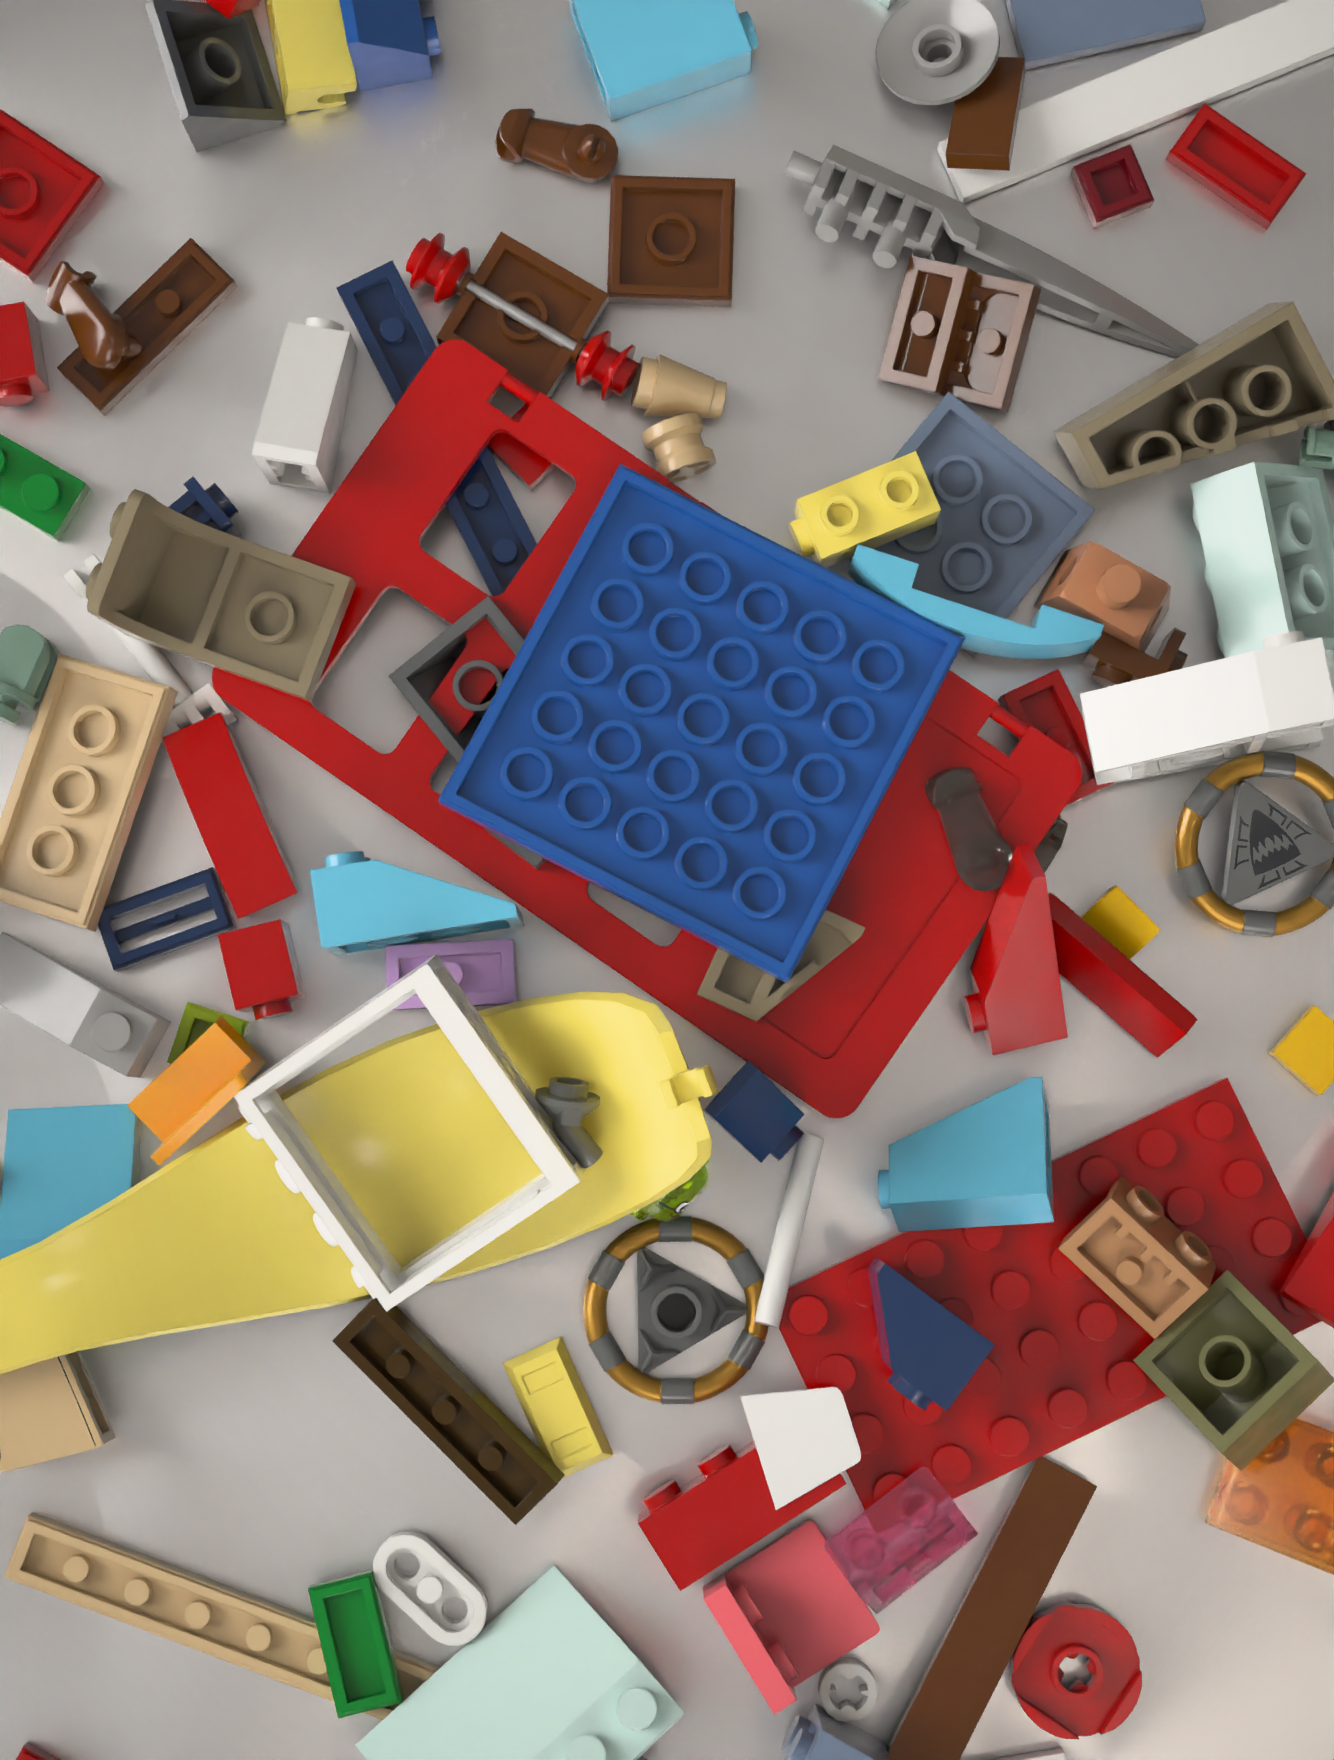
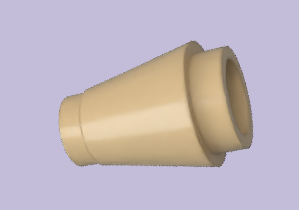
M658 354L656 359L642 356L633 386L631 406L645 409V416L674 417L686 413H698L701 418L719 419L726 397L727 382L715 380V378L661 354Z

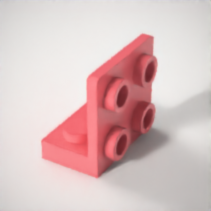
M811 1519L806 1520L703 1586V1599L774 1715L797 1701L795 1686L877 1635L880 1631L879 1624L816 1522Z

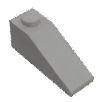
M1 933L0 1005L70 1047L124 1076L141 1078L171 1021L7 933Z

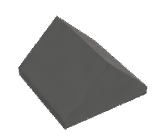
M149 0L145 4L181 121L196 152L280 127L287 121L252 9L228 19L208 3L179 0Z
M489 596L388 676L457 763L507 672L502 675L493 664L483 660L467 662L457 670L452 684L454 696L465 709L476 714L459 736L455 734L429 702V699L465 649L467 644L465 634L486 618L515 655H517L524 642V639ZM486 669L495 675L497 685L483 704H471L462 696L461 682L464 676L471 670Z

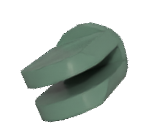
M17 624L5 627L0 634V721L14 726L21 715L20 712L16 711L17 706L33 710L37 701L41 702L57 661V654L59 653L50 640L27 625Z

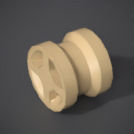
M686 413L668 418L654 424L641 434L645 449L654 452L657 461L654 469L672 483L697 476L716 464L713 450L705 446L701 438L704 425L700 414Z

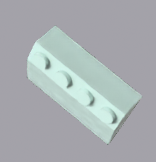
M553 1565L355 1746L366 1760H637L684 1716V1711L574 1586Z

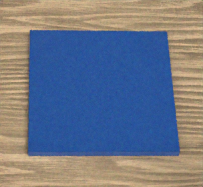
M620 464L441 793L438 802L451 811L757 969L788 983L965 638Z

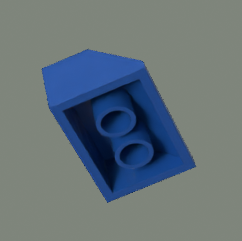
M339 0L347 46L361 91L433 79L430 56L440 55L441 48L435 16L422 17L420 0Z

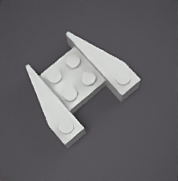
M1303 631L1280 633L1264 638L1262 640L1264 649L1080 694L1083 707L1082 715L1096 785L1223 765L1240 756L1261 751L1288 753L1319 747L1324 740L1321 728L1334 725V692L1322 637L1305 640Z

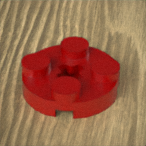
M1057 1602L1052 1604L1047 1610L1037 1613L1030 1619L1010 1659L1009 1680L1023 1711L1042 1730L1063 1739H1079L1078 1736H1091L1096 1733L1102 1735L1116 1729L1133 1711L1142 1689L1140 1658L1132 1636L1111 1614L1089 1604ZM1079 1654L1088 1656L1085 1667L1092 1674L1091 1679L1087 1684L1076 1680L1070 1687L1064 1686L1061 1683L1064 1672L1059 1667L1064 1658L1075 1659Z

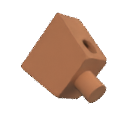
M1088 541L1064 551L1033 607L1039 610L1042 605H1046L1103 624V632L1145 653L1169 610L1171 586L1166 581L1102 545Z

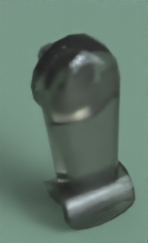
M964 766L944 769L928 780L925 785V793L933 810H939L956 872L961 880L974 890L986 892L998 889L1004 880L1013 851L1005 841L979 794L983 789L980 782L976 779L974 772Z

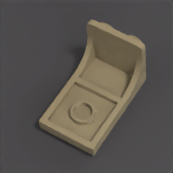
M134 489L130 493L127 502H122L116 508L110 523V537L112 540L103 563H98L88 578L86 585L88 612L129 637L311 702L357 582L349 576L197 522L168 508L150 494Z

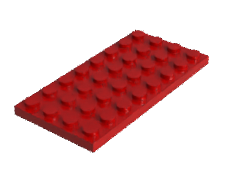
M1228 1078L1217 1080L1051 1160L1054 1222L900 1232L789 1286L779 1330L807 1389L837 1387L844 1397L861 1451L860 1461L846 1469V1472L877 1536L1166 1397V1394L1133 1361L1155 1339L1058 1249L1063 1238L1107 1197L1111 1186L1120 1177L1126 1179L1133 1187L1141 1186L1151 1192L1162 1205L1166 1218L1180 1231L1194 1233L1207 1245L1212 1254V1260L1216 1264L1210 1286L1228 1270L1292 1335L1321 1322L1320 1319L1279 1294L1307 1239ZM875 1257L890 1266L995 1344L948 1411L934 1401L924 1411L892 1387L893 1385L887 1381L894 1371L889 1368L881 1357L868 1267Z

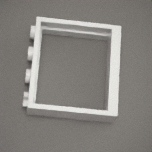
M437 954L247 1083L234 1096L240 1105L238 1107L239 1111L249 1123L245 1129L256 1140H261L262 1138L265 1140L278 1158L275 1161V1167L281 1180L293 1193L298 1194L302 1192L316 1212L313 1214V1221L320 1235L332 1247L339 1245L354 1265L351 1267V1274L358 1288L364 1286L373 1299H378L386 1312L581 1182L586 1169L581 1167L557 1138L553 1130L551 1117L536 1101L534 1091ZM417 994L539 1167L542 1174L401 1268L275 1090L401 1003Z

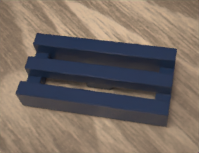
M211 867L105 906L98 927L113 970L119 972L212 938L218 934L236 929L237 926L228 908L229 903L225 892L222 891L216 869ZM206 886L209 897L125 928L114 930L112 920ZM209 911H215L217 917L215 920L131 951L122 952L120 947L122 943Z

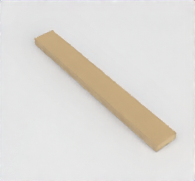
M32 1512L27 1516L5 1573V1578L334 1702L315 1618ZM392 1648L405 1700L442 1666ZM401 1703L363 1713L383 1720Z

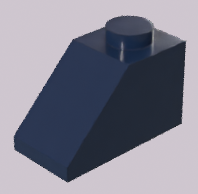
M747 1061L703 1110L760 1163L769 1154L779 1162L804 1134L796 1124L805 1114L750 1061Z

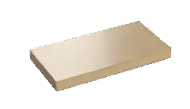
M59 653L57 654V661L52 676L42 697L0 818V901L96 932L178 691L166 685Z

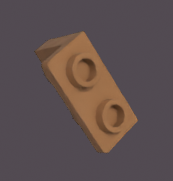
M1120 1177L1111 1186L1107 1197L1063 1238L1058 1248L1154 1339L1209 1290L1216 1269V1264L1212 1260L1209 1248L1197 1235L1190 1231H1180L1164 1216L1162 1205L1151 1192L1141 1186L1133 1187L1123 1177Z

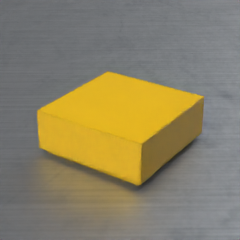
M1311 1005L1269 1051V1054L1316 1096L1322 1095L1334 1081V1021L1316 1005Z

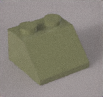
M1228 1270L1133 1360L1220 1453L1240 1471L1253 1461L1334 1382L1333 1376Z

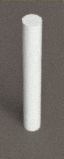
M804 1133L797 1141L754 1322L776 1328L780 1326L824 1139L818 1136Z

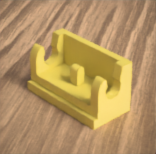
M264 0L285 115L297 114V111L326 109L346 104L345 93L356 91L357 81L347 46L339 0Z

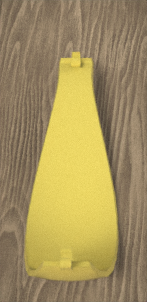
M575 992L529 998L477 1011L534 1093L538 1088L549 1087L550 1078L553 1077L577 1078L589 1083L588 1091L600 1096V1105L582 1118L581 1125L602 1149L603 1154L597 1162L585 1169L581 1182L427 1285L473 1274L548 1249L608 1225L657 1201L690 1180L711 1157L712 1140L699 1097L704 1096L706 1098L718 1093L719 1090L710 1065L697 1068L688 1067L671 1024L657 1004L626 993ZM438 1024L382 1043L320 1072L279 1095L401 1268L542 1174L539 1167ZM242 1117L103 1206L41 1242L0 1259V1375L40 1361L81 1350L153 1336L337 1306L370 1299L372 1296L364 1286L358 1288L351 1274V1267L354 1265L339 1245L332 1247L323 1239L313 1221V1214L316 1213L302 1192L295 1194L284 1184L275 1167V1161L278 1158L263 1138L256 1140L248 1133L245 1127L249 1123Z

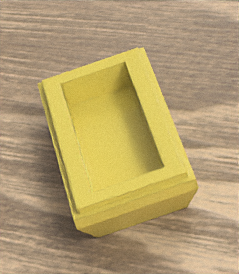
M561 1336L503 1362V1366L540 1450L565 1474L563 1478L614 1455Z

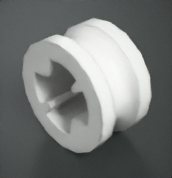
M843 1657L825 1667L820 1674L818 1682L821 1704L830 1716L838 1721L850 1723L860 1721L871 1713L876 1705L878 1690L874 1675L866 1664L859 1659ZM842 1675L848 1681L854 1679L857 1675L861 1677L866 1683L858 1686L861 1695H864L862 1699L856 1704L847 1698L839 1704L833 1701L830 1695L837 1694L836 1687L832 1684L836 1677Z

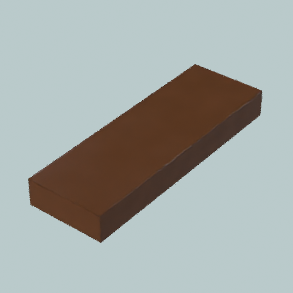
M190 238L112 313L120 315L126 332L132 333L139 338L142 352L138 356L131 358L121 357L116 368L108 371L91 366L84 358L78 346L57 369L106 416L238 286L235 280Z

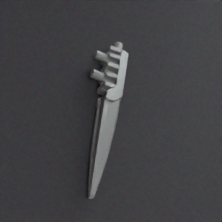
M836 145L831 147L823 163L797 151L792 153L784 174L812 186L802 211L813 216L817 207L823 209L815 227V234L822 241H837L845 221L848 220L857 224L852 236L864 241L869 230L881 235L872 257L873 261L880 267H894L903 246L913 249L911 256L920 258L928 256L930 260L968 267L978 273L1034 284L1041 288L1036 309L1109 337L1176 358L1199 345L1158 317L1086 274L1040 249L973 217L965 205L958 200Z

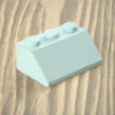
M1252 462L1190 483L1194 500L1193 520L1201 535L1206 560L1205 580L1213 595L1219 625L1217 640L1225 658L1264 649L1262 641L1264 638L1291 631H1303L1305 640L1322 637L1326 656L1334 655V520L1323 469L1300 467V465Z

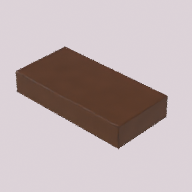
M998 57L994 68L985 81L974 91L955 101L946 148L947 168L1010 171L1026 73L1025 58Z

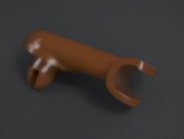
M511 109L504 115L498 128L495 150L497 156L506 162L519 163L525 158L579 181L594 182L606 177L613 170L618 160V147L615 138L608 130L599 125H576L534 118L535 111L533 109Z
M61 261L48 285L45 302L53 311L65 316L87 362L95 368L111 371L116 368L121 357L131 358L138 356L142 352L139 338L125 331L124 322L120 315L112 314L93 290L92 285L97 276L90 271H86L83 274L79 273L68 262Z

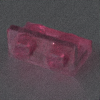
M923 1466L828 1539L824 1544V1549L858 1596L878 1614L975 1538L978 1533L931 1471Z

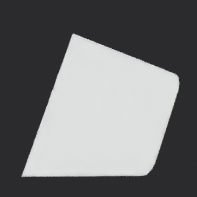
M837 1387L740 1396L776 1510L860 1461V1447L844 1397Z

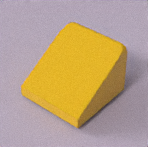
M1116 885L1109 888L1080 916L1129 960L1161 931Z

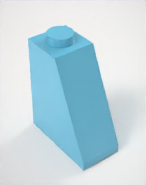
M569 0L570 12L611 122L750 74L752 50L758 48L757 34L749 13L745 11L738 14L733 0Z
M1043 1077L1027 1078L889 1145V1169L879 1170L878 1193L881 1208H891L899 1232L1054 1222L1050 1112Z

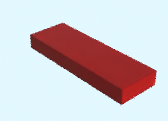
M1051 892L1048 894L1059 973L1157 1058L1183 1038L1198 1019Z

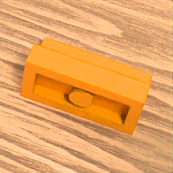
M222 1016L127 1105L163 1142L150 1156L159 1166L231 1100L266 1063Z

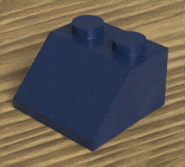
M875 1257L868 1267L881 1357L889 1368L894 1371L887 1381L893 1385L892 1387L924 1411L932 1401L948 1411L995 1344L890 1266Z

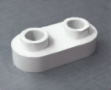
M403 1531L390 1536L384 1541L373 1561V1575L380 1590L437 1642L448 1646H459L473 1640L482 1630L488 1613L487 1599L481 1587L430 1539L420 1533ZM402 1553L415 1555L419 1560V1571L413 1575L401 1573L396 1565L397 1557ZM452 1597L462 1599L467 1605V1614L461 1619H452L447 1616L444 1611V1602Z

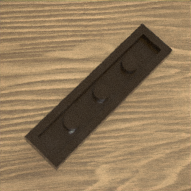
M377 1298L372 1299L332 1340L515 1525L564 1477L565 1474L397 1306L386 1312Z

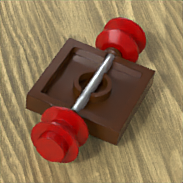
M500 232L475 274L470 272L469 249L463 247L455 254L444 250V234L438 233L431 241L422 238L417 243L406 264V271L412 274L410 288L417 290L425 283L435 288L434 302L437 304H441L456 295L460 296V299L436 336L439 345L453 339L465 341L506 368L511 374L536 391H540L549 398L554 393L572 362L576 364L577 386L582 387L589 381L594 380L602 385L601 400L606 401L613 392L622 397L629 389L640 367V363L632 359L636 346L632 344L622 352L612 348L611 332L609 330L592 337L589 342L586 340L609 302L608 293L503 232Z

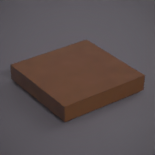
M611 175L607 278L608 303L731 307L735 179Z

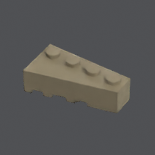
M1294 302L1269 303L1053 432L1082 486L1104 489L1177 467L1185 462L1209 455L1221 454L1237 449L1245 444L1284 435L1322 421L1333 420L1334 380Z

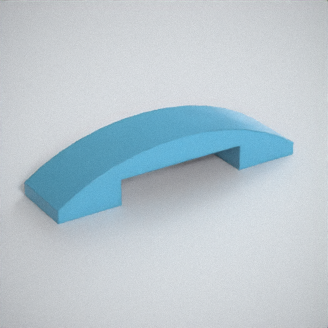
M857 544L847 571L857 584L965 638L961 648L980 654L1015 659H1050L1088 652L1101 637L1104 627L1103 624L1046 605L1040 607L1031 620L1029 627L913 589L912 585L919 564Z

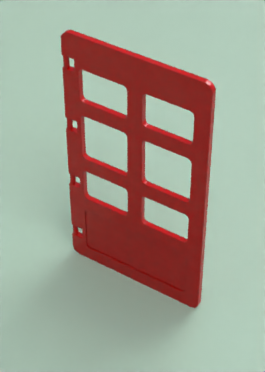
M457 339L445 341L433 351L291 555L303 561L349 576L357 582L316 690L382 595L392 588L403 591L451 625L489 596L525 640L620 464L713 511L715 510L673 484L661 473L540 391H536L469 343ZM501 386L530 405L519 422H516L490 404ZM497 433H507L570 475L576 481V488L506 590L499 596H489L424 552L421 547V540L492 437ZM486 618L465 634L467 638L465 649L429 699V702L457 736L470 724L476 715L474 712L465 709L454 696L452 684L457 670L467 662L483 660L493 664L504 675L508 672L516 657ZM215 667L212 671L214 690L222 699L746 1062L750 1061L763 1074L826 1117L836 1119L849 1116L858 1108L989 918L1016 846L1030 843L1033 851H1035L1082 780V767L1073 753L1003 708L991 697L949 670L826 908L830 912L866 927L862 937L755 1022L697 995L718 949L717 947L684 930L680 931L670 945L658 946L594 902L588 894L591 882L550 861L544 862L538 870L490 835L484 827L440 805L438 802L440 794L433 789L432 778L449 752L420 715L417 716L397 747L391 753L382 754L314 707L313 701L303 700ZM486 669L471 670L464 676L461 682L463 698L471 704H483L497 685L496 677ZM988 718H991L1020 738V741L1009 756L977 735Z

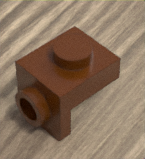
M1174 627L1165 636L1155 657H1152L1102 631L1101 637L1086 652L1081 665L1093 670L1091 678L1105 688L1182 669L1188 654L1178 650L1186 633Z

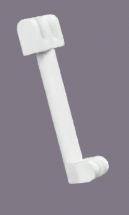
M94 553L83 561L85 565L79 570L75 571L72 569L63 576L72 590L81 599L86 598V585L93 568L98 563H101ZM112 627L153 682L169 686L178 691L165 728L168 734L178 731L190 723L194 724L205 719L203 713L211 707L215 714L222 712L227 725H230L237 719L209 682L193 693L159 647L129 637Z

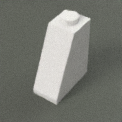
M312 317L306 320V325L292 322L287 323L252 449V456L269 484L331 494L357 348L351 332L343 331L344 326L338 322Z

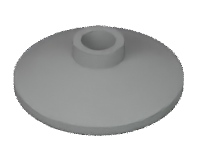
M910 0L890 16L879 34L875 52L877 68L888 89L905 101L919 105L950 103L974 91L989 76L998 58L1000 36L992 13L979 0ZM939 56H949L941 62H933Z

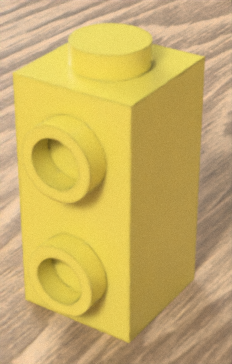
M914 451L797 499L794 510L796 520L789 522L788 525L799 554L803 557L812 555L815 563L827 568L851 558L857 544L873 549L935 524L941 508L917 452Z

